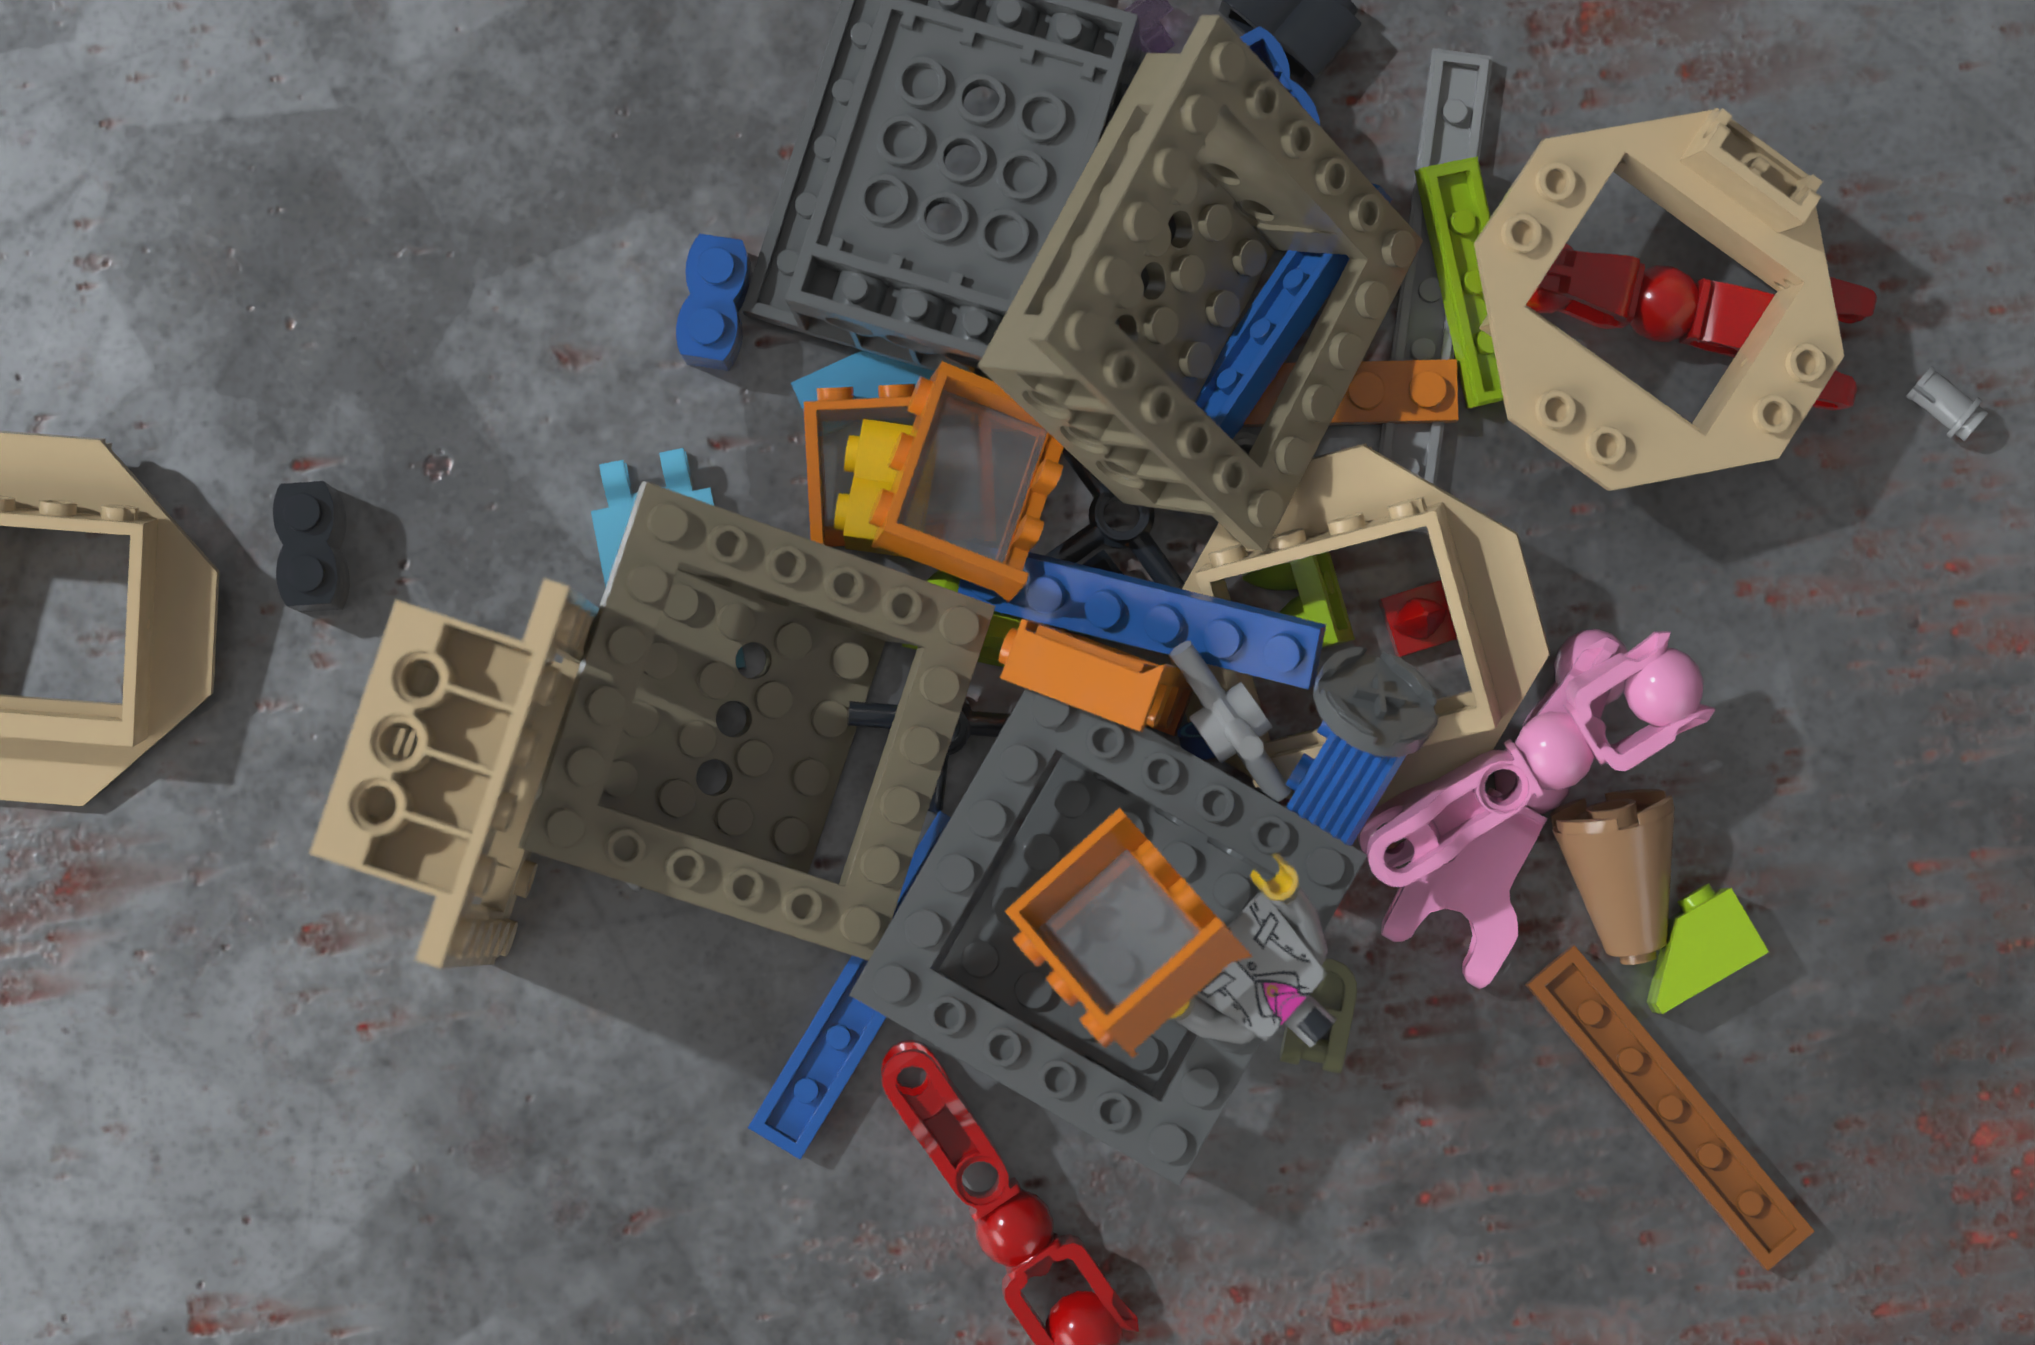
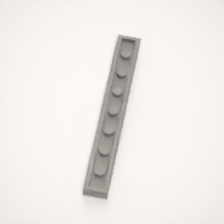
M1432 49L1415 170L1478 156L1479 161L1493 56ZM1414 176L1408 224L1423 242L1399 288L1390 361L1453 359L1454 349L1417 181ZM1444 422L1427 424L1382 423L1378 453L1436 485ZM1427 526L1404 531L1423 535L1429 534Z

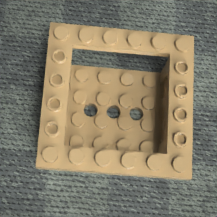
M544 578L523 641L399 600L395 601L310 854L436 896L415 959L416 961L440 969L493 965L499 955L506 957L511 949L518 922L511 920L510 916L517 896L523 898L528 896L538 866L537 863L529 861L532 852L518 846L599 609L570 586ZM556 654L563 657L562 663L554 661ZM474 896L482 898L481 904H472Z

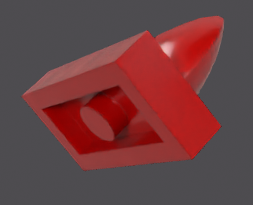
M1442 580L1379 600L1396 656H1407L1458 640Z

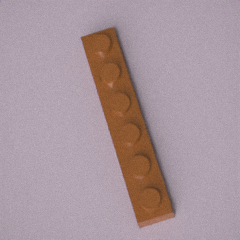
M1575 945L1568 947L1525 984L1764 1270L1769 1271L1815 1232Z

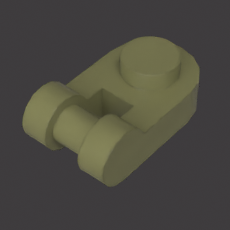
M1325 959L1321 966L1327 975L1310 995L1334 1016L1336 1021L1329 1029L1327 1039L1321 1038L1311 1048L1286 1026L1281 1046L1280 1061L1298 1065L1300 1059L1321 1063L1322 1070L1341 1073L1357 998V982L1353 972L1344 963L1334 959Z

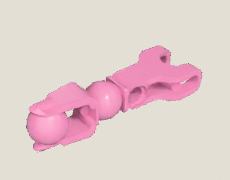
M1599 629L1582 630L1568 637L1558 649L1554 662L1555 681L1529 713L1522 728L1535 716L1547 712L1567 713L1563 705L1568 702L1565 689L1569 681L1618 653H1627L1628 650L1625 644L1612 633ZM1625 680L1592 700L1589 705L1592 715L1601 718L1605 705L1617 700L1623 694ZM1509 769L1494 771L1496 790L1489 788L1487 794L1491 796L1507 794L1515 784V772ZM1571 786L1561 790L1542 789L1545 795L1539 799L1535 794L1531 795L1528 804L1522 810L1471 841L1448 863L1409 885L1399 887L1382 921L1381 935L1393 942H1403L1412 937L1417 927L1429 913L1442 909L1461 912L1468 919L1473 934L1468 953L1462 962V973L1467 983L1478 989H1482L1490 984L1518 937L1517 916L1510 902L1512 884L1547 821V818L1542 816V814L1557 808L1568 796Z
M1656 631L1627 653H1618L1569 681L1565 689L1568 702L1563 706L1567 713L1547 712L1535 716L1522 728L1515 744L1511 739L1504 742L1507 749L1491 750L1482 753L1440 778L1408 789L1375 808L1358 835L1361 850L1367 854L1371 871L1380 881L1393 887L1409 885L1445 865L1457 856L1471 841L1518 813L1528 804L1531 795L1535 794L1539 799L1545 795L1542 789L1561 790L1576 785L1588 773L1594 758L1600 765L1607 762L1615 770L1627 771L1674 742L1676 735L1708 722L1715 708L1700 704L1703 697L1704 680L1699 666L1688 654L1675 648H1668L1670 631ZM1625 680L1624 695L1628 707L1640 720L1650 725L1615 744H1609L1605 737V723L1599 717L1592 715L1589 705L1592 700ZM1499 769L1514 771L1516 775L1515 784L1507 794L1491 796L1485 792V782L1491 773ZM1387 823L1377 830V828L1380 827L1382 824ZM1402 838H1406L1405 841L1400 843L1397 847L1393 849H1386V847L1390 845L1392 842L1398 841ZM1411 861V862H1410L1407 866H1405V867H1402V868H1394V867L1401 866V865H1403V864H1405V863Z

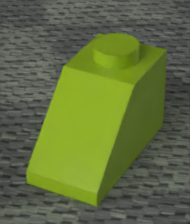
M1708 883L1677 901L1682 911L1668 918L1667 944L1659 951L1646 1001L1652 1013L1664 1014L1769 953L1732 888H1720L1714 892Z

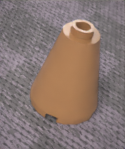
M1660 789L1623 790L1605 793L1606 801L1596 803L1588 808L1586 798L1575 800L1556 808L1550 813L1552 830L1606 954L1619 957L1620 963L1624 965L1642 964L1656 959V950L1666 946L1668 935L1675 813L1672 795L1666 797V791Z

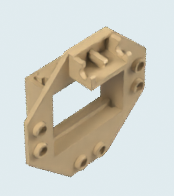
M1715 108L1708 111L1542 140L1474 242L1487 316L1479 328L1492 337L1507 419L1607 491L1778 459L1844 357L1816 205L1821 198L1816 192L1823 181L1815 175L1809 176L1732 119L1733 115L1724 109L1719 110ZM1612 172L1777 291L1693 423H1690L1526 305Z
M0 431V526L130 535L122 704L0 694V800L84 806L214 693L220 571L113 452L112 443H106V439Z
M1365 443L1312 458L1265 551L1246 549L1219 523L1182 589L1231 601L1225 578L1427 526L1472 690L1437 699V703L1434 706L1436 716L1438 715L1436 728L1418 752L1406 756L1375 808L1398 794L1420 784L1436 780L1482 753L1493 750L1550 655V649L1518 533L1372 449V446L1368 447ZM1169 655L1171 665L1177 666ZM1207 664L1225 692L1239 682H1242L1261 709L1252 675ZM1194 690L1185 711L1188 723L1191 722L1189 717L1203 708ZM1318 729L1270 740L1268 732L1259 737L1263 743L1264 750L1286 782L1304 753L1314 759L1327 740L1317 733ZM1237 753L1224 761L1252 777ZM1252 777L1255 788L1259 787L1254 778ZM1291 789L1286 798L1290 800L1295 791Z

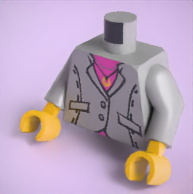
M1274 854L1273 858L1279 863L1277 875L1273 879L1265 881L1255 869L1251 872L1250 877L1262 892L1258 893L1227 927L1253 957L1231 962L1170 1017L1199 1037L1243 1045L1252 1041L1257 1036L1267 1041L1284 1023L1311 1048L1336 1021V1018L1310 995L1327 975L1321 965L1326 959L1328 950L1317 910L1298 884V875L1293 867L1280 854Z

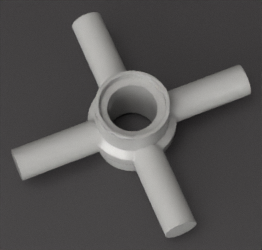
M1191 641L1183 642L1171 651L1170 656L1199 697L1200 703L1203 708L1189 718L1220 763H1223L1237 753L1266 797L1276 803L1284 799L1290 793L1291 788L1285 785V779L1264 750L1263 743L1259 738L1273 727L1242 682H1239L1225 692Z

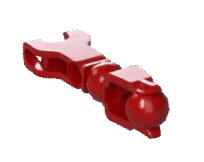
M1566 243L1526 305L1537 313L1560 311L1599 328L1613 329L1616 327L1622 329L1630 324L1636 333L1651 341L1670 342L1679 338V343L1691 345L1702 350L1735 358L1775 294L1704 278L1695 283L1688 274L1673 266L1655 265L1645 269V264L1640 263V259L1634 256L1574 251ZM1830 277L1838 322L1852 324L1874 314L1877 296L1873 290ZM1835 370L1812 407L1840 410L1854 406L1857 384L1853 377Z
M916 1040L901 1041L894 1044L886 1052L881 1064L882 1085L885 1094L955 1194L966 1205L970 1206L969 1211L976 1222V1238L981 1250L992 1261L1006 1266L1007 1274L1002 1279L1004 1299L1034 1344L1120 1345L1123 1338V1330L1139 1332L1137 1315L1118 1296L1082 1240L1071 1234L1058 1236L1057 1233H1054L1053 1217L1048 1205L1036 1194L1021 1189L1015 1177L1009 1180V1175L1001 1155L931 1049L924 1043ZM910 1066L922 1068L926 1072L924 1082L914 1088L903 1086L897 1080V1076L903 1068ZM978 1161L987 1162L997 1170L995 1183L990 1189L983 1192H975L968 1189L962 1181L965 1169L970 1164ZM1069 1258L1074 1261L1094 1292L1076 1291L1062 1297L1050 1309L1044 1325L1021 1289L1025 1287L1028 1279L1031 1277L1046 1275L1050 1271L1053 1262Z

